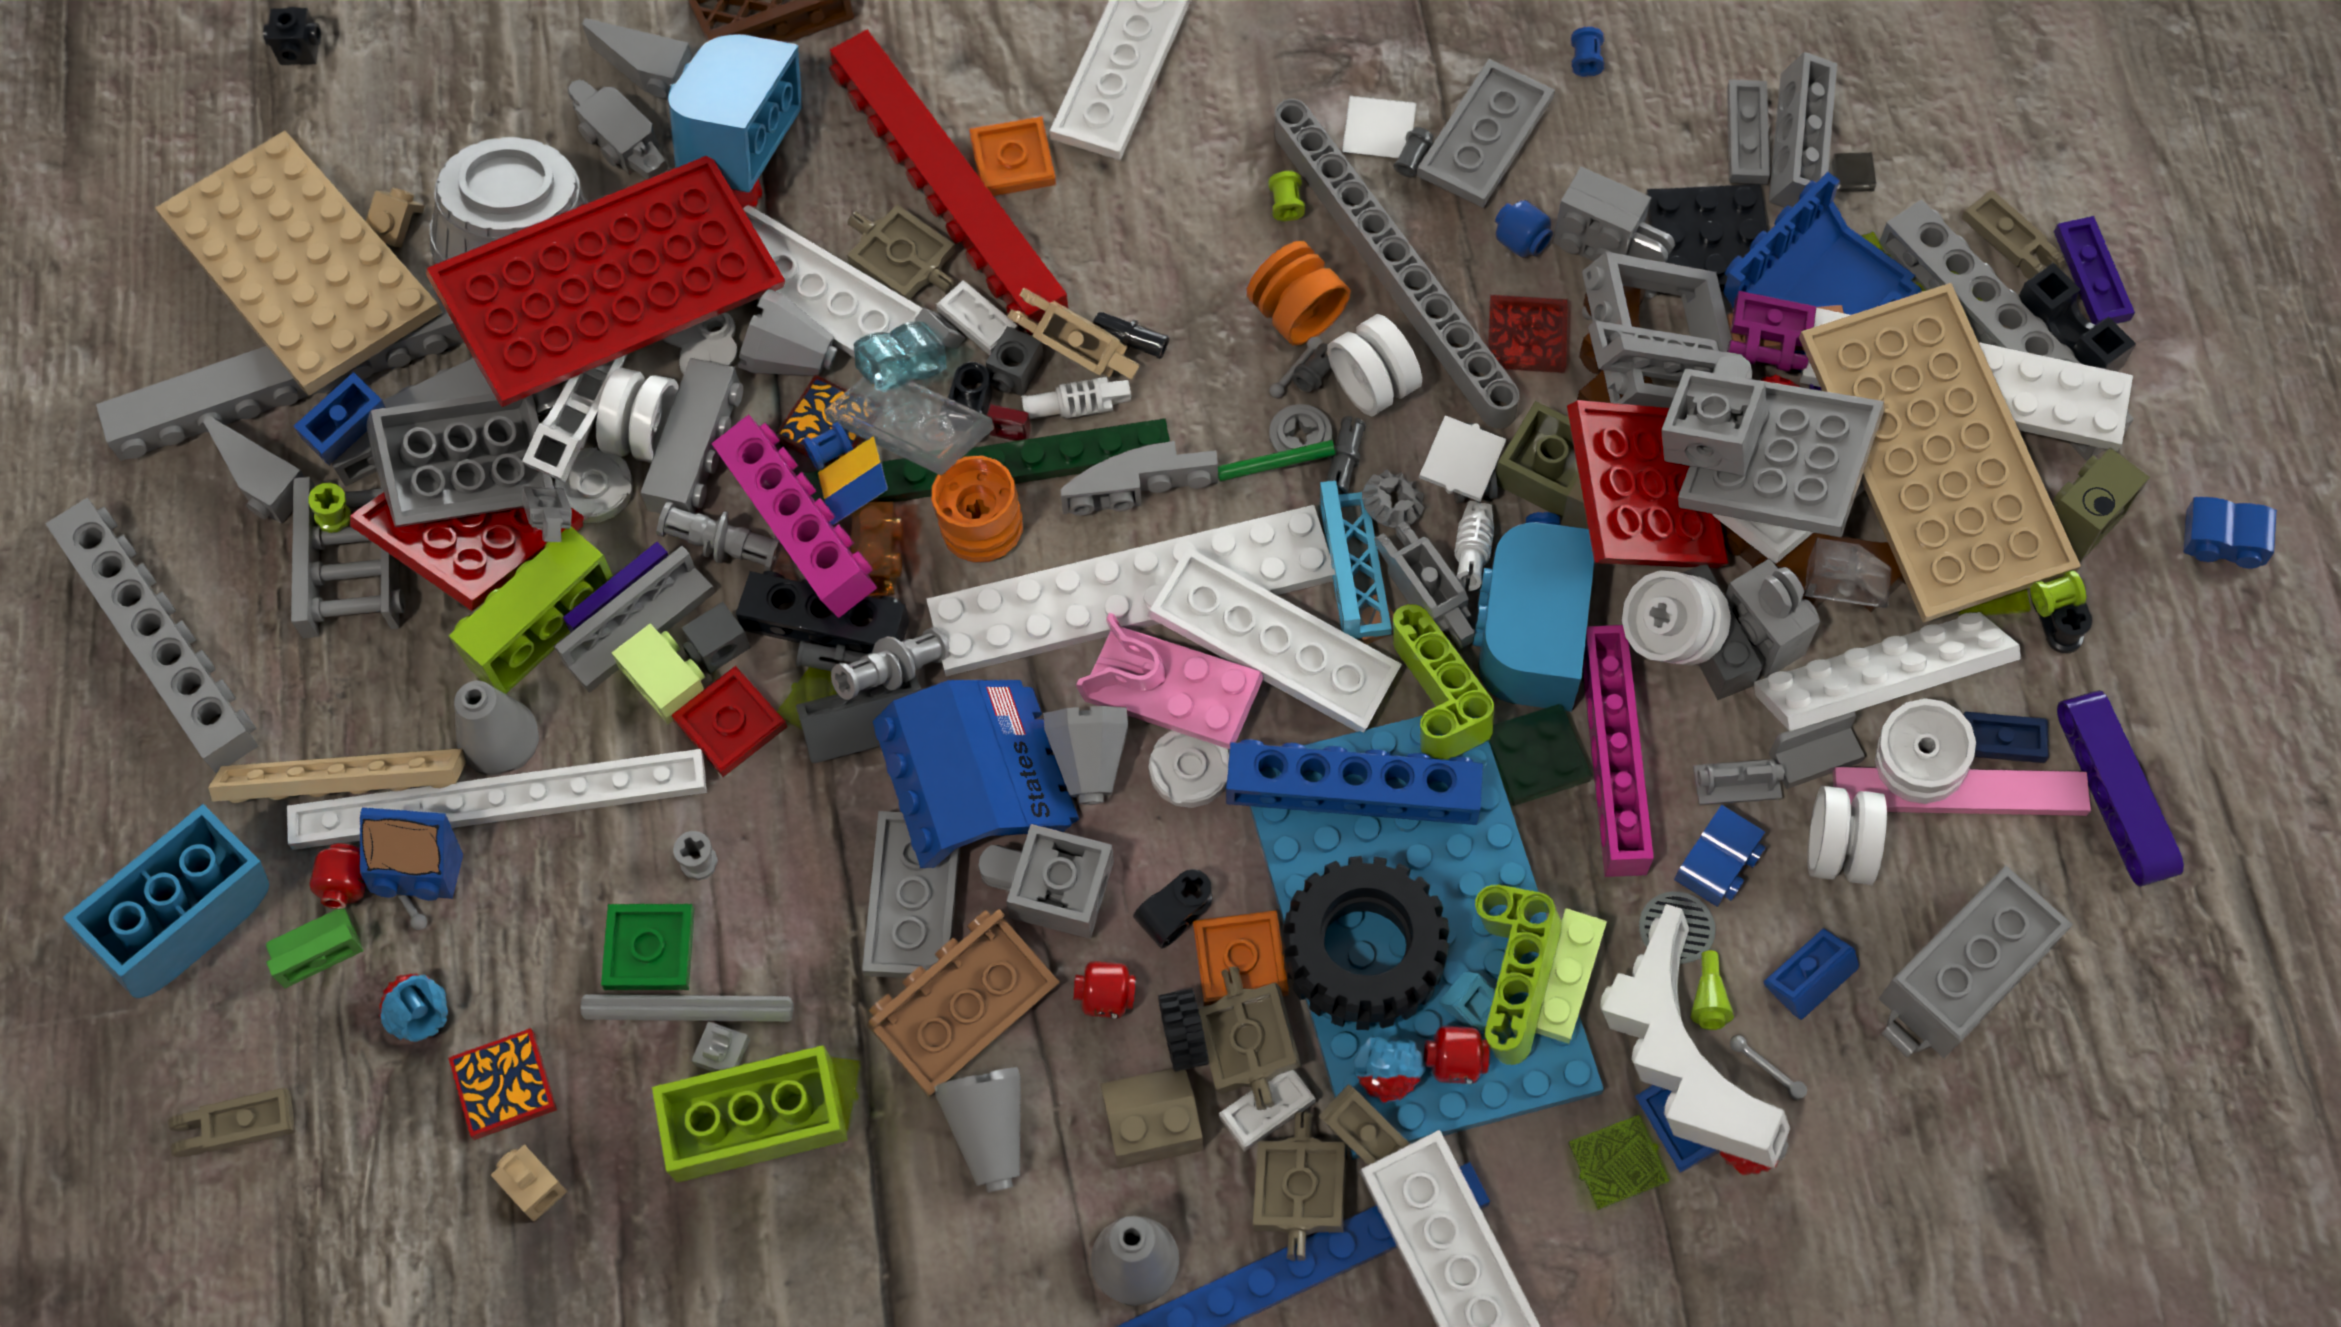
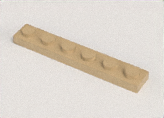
M463 749L221 766L208 789L212 802L229 800L232 803H240L256 798L281 800L297 795L322 797L329 793L338 792L362 794L370 790L379 789L403 791L410 787L420 786L444 788L457 783L466 761Z

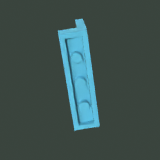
M1336 480L1320 482L1319 504L1326 544L1331 558V566L1335 570V575H1333L1332 579L1341 631L1355 639L1391 635L1392 628L1378 550L1374 540L1375 534L1372 517L1363 505L1362 492L1339 495ZM1360 505L1361 516L1353 525L1343 519L1341 507ZM1362 525L1364 526V532L1360 530ZM1353 536L1365 543L1368 548L1359 559L1348 551L1347 543ZM1368 560H1370L1371 567L1366 564ZM1359 570L1372 578L1374 582L1366 593L1355 588L1353 577ZM1375 593L1377 595V601L1371 598V596H1373ZM1365 603L1379 611L1381 623L1360 626L1359 610Z

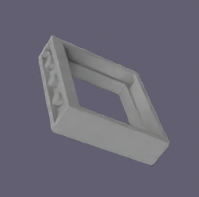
M1605 252L1582 271L1593 322L1601 321L1631 326L1623 285L1679 295L1682 297L1690 336L1717 340L1719 351L1727 352L1728 344L1732 337L1716 272L1611 252ZM1624 333L1625 336L1633 337V334ZM1605 336L1608 345L1613 340L1610 337ZM1630 362L1631 370L1627 373L1604 370L1611 403L1670 408L1677 388L1644 383L1641 368L1634 367L1633 362Z

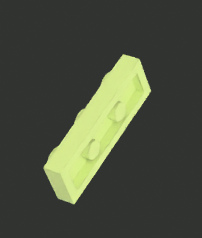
M1565 908L1561 921V932L1535 1033L1569 1044L1607 921Z

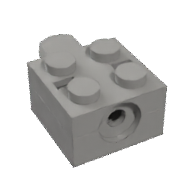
M1580 167L1560 202L1553 238L1554 244L1560 246L1568 253L1579 254L1592 261L1598 259L1605 252H1611L1664 263L1675 246V241L1670 234L1645 224L1651 201L1650 196L1584 167Z
M1738 355L1721 357L1717 361L1712 373L1685 368L1661 430L1664 461L1745 475L1767 415L1765 382L1753 380L1752 368L1748 360Z
M1770 558L1730 582L1725 594L1727 602L1763 666L1760 673L1764 678H1768L1772 673L1780 671L1804 656L1820 623L1815 607L1810 601L1802 599L1804 589L1796 575L1786 567L1777 568Z
M1031 824L1022 851L1000 845H990L982 852L979 857V870L982 881L987 886L1010 891L1006 901L1010 918L1091 939L1114 864L1113 847L1111 844Z

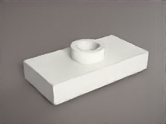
M964 280L936 304L937 311L989 355L1007 326L1018 330L1016 323Z
M1294 1070L1279 1074L1268 1082L1275 1104L1273 1107L1257 1110L1253 1091H1250L1219 1113V1118L1244 1152L1293 1119L1295 1113L1303 1112L1315 1103V1097Z

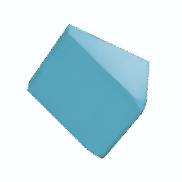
M1464 972L1441 998L1439 1004L1465 1026L1476 1028L1481 1034L1486 1028L1495 990L1479 973Z

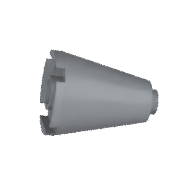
M483 681L469 682L458 690L454 699L457 749H463L466 764L477 773L490 776L502 775L501 772L513 768L517 770L523 767L534 755L539 742L537 722L532 712L521 702Z
M1018 1067L990 1071L989 1074L979 1076H967L936 1085L934 1087L935 1096L976 1185L986 1184L987 1193L1013 1187L1012 1178L1020 1176L1021 1076Z
M1129 1216L1118 1219L1109 1224L1099 1234L1094 1243L1091 1253L1092 1273L1098 1286L1108 1297L1130 1306L1150 1304L1165 1295L1176 1278L1179 1268L1177 1244L1170 1232L1153 1219L1142 1216Z

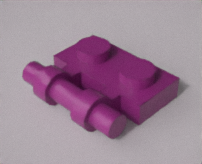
M1739 291L1735 298L1730 332L1746 335L1745 343L1730 340L1727 352L1741 354L1752 365H1754L1755 361L1776 365L1777 370L1789 372L1792 368L1803 371L1804 368H1807L1809 360L1807 355L1794 353L1795 345L1803 347L1799 339L1801 331L1814 327L1816 306ZM1760 338L1781 342L1780 350L1759 346Z

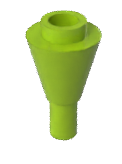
M1708 950L1701 954L1702 976L1699 980L1690 1018L1703 1029L1718 1030L1731 1022L1734 1014L1722 978L1719 976V954L1716 951Z

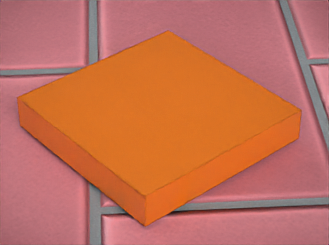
M1043 116L969 129L977 174L993 196L1056 185Z
M1277 910L1193 921L1204 1006L1215 1004L1227 995L1221 972L1224 969L1230 971L1229 967H1239L1244 989H1258L1272 983H1277L1281 988L1282 995H1289Z

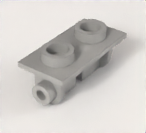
M1776 759L1693 765L1699 805L1783 798L1780 781L1784 780V768L1782 764L1776 763Z

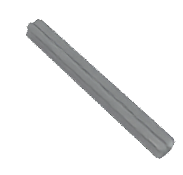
M586 994L582 997L580 1007L581 1015L586 1020L789 1022L792 1020L794 1010L793 1001L789 996Z

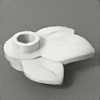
M727 312L663 339L671 345L682 348L680 354L682 374L685 373L690 358L730 366L737 355V345L732 338L735 333V323ZM715 327H722L719 331L710 332Z

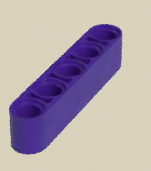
M2097 690L2058 702L2057 715L2061 728L2081 771L2087 772L2089 789L2132 881L2141 887L2181 875L2184 871V864L2180 850L2106 694L2101 690Z

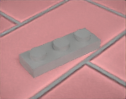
M1729 79L1727 86L1729 183L1767 184L1770 177L1767 81Z

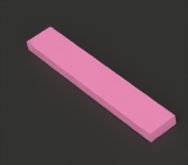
M1835 767L1832 772L1833 787L1846 789L1850 798V804L1859 791L1881 793L1885 795L1887 812L2087 816L2091 811L2087 772L1969 769L1967 776L1956 792L1942 801L1928 804L1909 802L1890 792L1879 778L1877 768Z

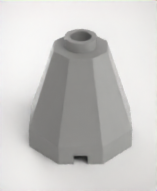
M767 289L757 307L763 309L762 314L753 315L748 326L739 355L741 360L738 367L752 373L819 376L823 368L830 370L838 348L832 346L834 336L786 296Z
M1090 706V710L1079 711V707L1044 713L1045 733L1070 797L1079 798L1080 805L1104 803V796L1112 795L1128 732L1127 708Z

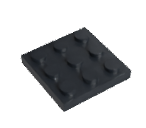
M1761 184L1647 189L1646 195L1651 197L1647 213L1648 224L1670 234L1675 241V246L1665 263L1716 272L1721 292H1724L1727 281L1725 271L1730 263L1737 256L1743 258L1750 251L1753 240L1760 232L1764 230L1768 233ZM1657 292V295H1667V294H1668V293H1663V292Z

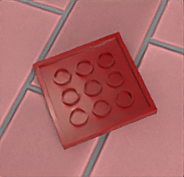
M1576 400L1567 405L1594 563L1672 567L1708 565L1709 568H1719L1728 564L1721 522L1712 513L1679 508L1678 496L1690 466L1664 461L1661 430L1670 408Z
M382 492L350 515V527L471 611L484 603L487 596L493 590L502 588L515 576L517 569L524 562L534 559L545 549L547 544L542 539V530L529 524L524 508L395 528L385 494ZM571 507V526L578 531L583 527L584 516Z

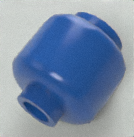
M1521 200L1513 206L1509 203L1506 204L1495 218V222L1498 224L1496 239L1519 257L1524 258L1531 254L1533 256L1539 255L1552 239L1553 231L1550 230L1551 218L1526 200Z

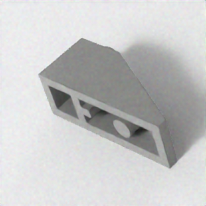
M587 18L583 20L582 25L589 46L643 91L655 97H668L671 85L679 80L685 65L693 59L688 42Z
M207 416L203 422L237 485L247 498V508L264 520L270 516L283 524L293 511L294 478L305 477L301 470L214 418Z

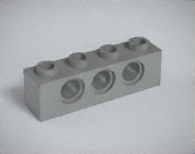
M1803 52L1781 73L1769 202L1783 207L1788 205L1793 207L1799 201V196L1806 185L1812 180L1817 183L1828 172L1837 63Z

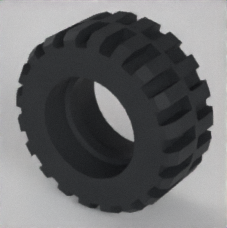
M1362 856L1349 857L1347 866L1340 867L1338 861L1325 865L1322 876L1314 872L1305 880L1304 890L1296 891L1291 899L1290 911L1286 912L1282 955H1284V968L1287 978L1293 980V990L1299 999L1304 1000L1307 998L1310 1001L1309 1009L1319 1017L1324 1012L1332 1015L1331 1023L1341 1027L1344 1026L1345 1020L1356 1022V1030H1369L1370 1023L1379 1022L1381 1029L1394 1026L1395 1018L1399 1016L1407 1020L1416 1014L1419 1004H1427L1433 996L1435 986L1440 983L1449 948V943L1447 942L1449 926L1448 919L1442 917L1443 905L1437 895L1430 897L1428 894L1430 885L1422 877H1418L1415 881L1409 877L1410 868L1400 863L1396 869L1387 867L1386 858L1374 856L1373 863H1362ZM1363 911L1376 913L1386 917L1400 929L1406 941V951L1402 961L1387 972L1377 975L1354 974L1337 965L1326 952L1324 937L1327 928L1336 919L1349 913Z

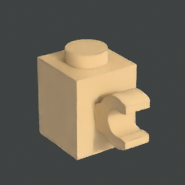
M525 1144L519 1150L514 1149L505 1154L497 1163V1170L491 1174L494 1180L533 1222L568 1192Z

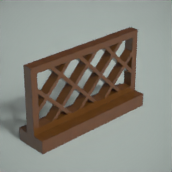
M688 0L689 6L707 42L725 35H748L788 43L854 19L850 0H793L782 5L783 0H772L771 3L759 0H714L719 1L714 10L699 7V4L710 0ZM728 4L741 7L737 15L723 12ZM751 9L761 11L760 13L747 17ZM717 22L726 24L724 26L713 29Z

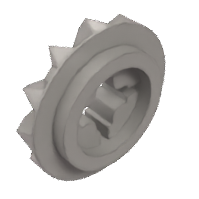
M1305 404L1291 405L1282 409L1274 416L1269 429L1270 443L1273 444L1276 452L1328 441L1332 439L1331 423L1322 411L1313 406ZM1296 423L1299 424V428H1302L1304 433H1310L1306 436L1304 445H1302V442H1299L1297 437H1292L1295 435Z
M1386 469L1380 475L1373 474L1362 491L1363 505L1368 514L1378 523L1390 528H1395V526L1404 521L1409 526L1413 525L1425 508L1422 503L1424 493L1418 492L1416 481L1409 482L1404 479L1403 472L1393 475ZM1396 491L1399 501L1392 508L1390 493Z

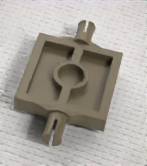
M896 204L885 217L873 223L857 211L853 213V216L849 217L847 224L862 234L860 242L847 254L849 264L908 300L928 283H932L945 294H948L950 289H954L956 281L940 270L956 253L955 244L907 210Z
M1229 967L1230 971L1224 969L1221 972L1227 995L1215 1004L1198 1009L1216 1091L1220 1094L1241 1087H1252L1256 1109L1265 1110L1267 1107L1271 1108L1275 1105L1268 1082L1279 1074L1302 1067L1280 986L1277 983H1272L1258 989H1244L1239 967Z
M1297 1112L1294 1115V1137L1282 1141H1258L1253 1227L1255 1231H1278L1288 1234L1286 1258L1296 1261L1297 1255L1298 1261H1303L1306 1259V1235L1315 1232L1343 1233L1347 1147L1345 1142H1322L1311 1138L1313 1115L1304 1112L1303 1126L1302 1113Z

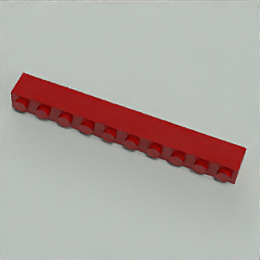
M866 29L829 49L832 61L829 71L835 83L839 87L842 85L846 87L849 91L848 97L857 112L864 111L868 117L867 122L873 134L877 138H884L892 160L896 164L902 163L907 169L906 175L912 187L916 191L921 189L927 196L925 198L926 203L935 217L941 215L947 223L945 227L952 241L955 244L961 242L967 250L965 254L972 268L975 271L981 269L987 277L985 279L986 284L992 295L996 299L1001 297L1007 304L1006 310L1008 315L1011 309L1018 310L1039 324L1046 311L1025 302L1019 296L1023 288L1028 289L1050 303L1054 300L1068 309L1067 293L869 30ZM1024 328L1030 336L1034 334L1033 332Z

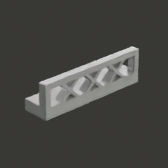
M1594 321L1588 326L1598 369L1627 373L1631 370L1630 362H1633L1634 367L1641 368L1643 376L1680 381L1685 368L1712 373L1717 361L1721 357L1728 355L1743 357L1741 354L1719 351L1717 340L1601 321ZM1624 333L1633 334V337L1625 336ZM1605 336H1608L1613 340L1608 345Z
M681 546L554 647L564 666L590 693L619 670L611 652L650 623L660 634L668 631L715 593L714 588L695 568L690 553Z

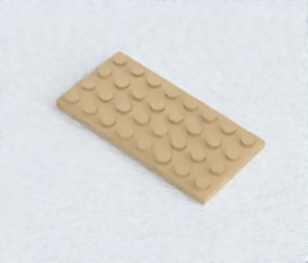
M286 131L281 132L155 207L164 223L308 396L442 313L435 299Z
M1952 283L1801 331L1799 339L1822 391L1884 401V413L1861 481L1923 623L2030 588L2034 582L2043 581L2045 583L2063 577L2068 571L2075 570L2077 572L2081 565Z

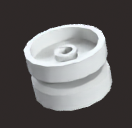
M1376 314L1356 327V334L1348 331L1328 344L1327 354L1337 381L1353 404L1366 415L1373 417L1392 405L1393 397L1402 399L1422 385L1421 369L1414 351L1395 324L1383 315Z
M625 368L615 369L603 389L596 421L598 448L603 453L621 457L628 455L631 451L636 460L651 463L677 395L678 383L674 379L657 375L650 376L645 380V377L639 371Z
M1663 570L1645 575L1631 588L1624 602L1622 614L1625 637L1637 653L1649 660L1688 666L1706 662L1721 650L1729 634L1731 620L1727 599L1717 585L1702 577Z
M1924 698L1906 702L1891 713L1882 727L1875 756L1879 778L1890 792L1906 801L1928 804L1944 800L1959 789L1973 762L1976 739L1972 726L1960 710L1944 701ZM1920 749L1926 750L1929 753H1923Z
M1829 786L1820 787L1814 803L1809 832V876L1834 880L1843 866L1847 881L1873 885L1880 868L1886 835L1887 807L1884 794L1859 791L1850 804V798L1846 789Z

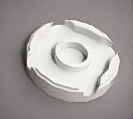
M585 448L579 451L566 482L555 479L553 487L564 488L570 506L584 516L583 523H600L615 517L627 506L633 495L634 480L626 461L620 456L603 453L601 450H597V448Z
M1171 730L1157 741L1151 753L1148 768L1152 786L1164 800L1175 806L1194 808L1207 805L1219 797L1227 786L1229 753L1227 748Z

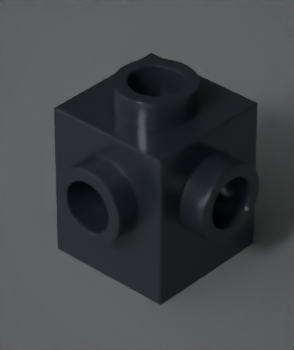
M271 8L269 24H265L263 28V37L265 44L271 47L279 65H316L318 48L321 44V28L318 23L314 22L308 8Z

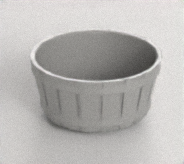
M503 137L501 139H488L462 149L446 162L436 180L434 212L430 222V249L432 256H434L433 259L436 264L587 204L588 202L581 190L578 175L573 166L553 147L526 138Z

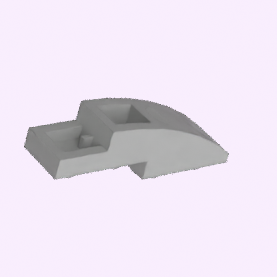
M1175 441L1136 448L1113 456L1087 469L1060 489L1063 514L1072 513L1083 516L1096 510L1105 509L1126 511L1133 506H1141V491L1149 490L1150 492L1161 493L1168 491L1170 488L1185 486L1203 488L1209 484L1218 483L1216 451L1176 455Z

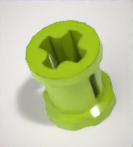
M1283 171L1272 175L1268 180V186L1274 195L1273 218L1285 222L1294 221L1304 216L1305 203L1301 201L1299 188L1302 186L1301 175L1293 171Z
M322 483L314 487L308 496V503L314 512L316 524L320 526L321 530L328 533H336L347 527L350 523L351 511L346 506V495L343 489L333 483Z
M2075 570L2068 571L2063 577L2045 583L2043 581L2034 582L2030 587L2031 599L2037 612L2043 617L2050 616L2055 609L2070 604L2080 606L2086 602L2085 586Z

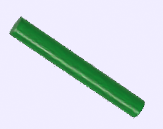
M1333 440L1323 441L1218 466V476L1221 482L1336 455Z

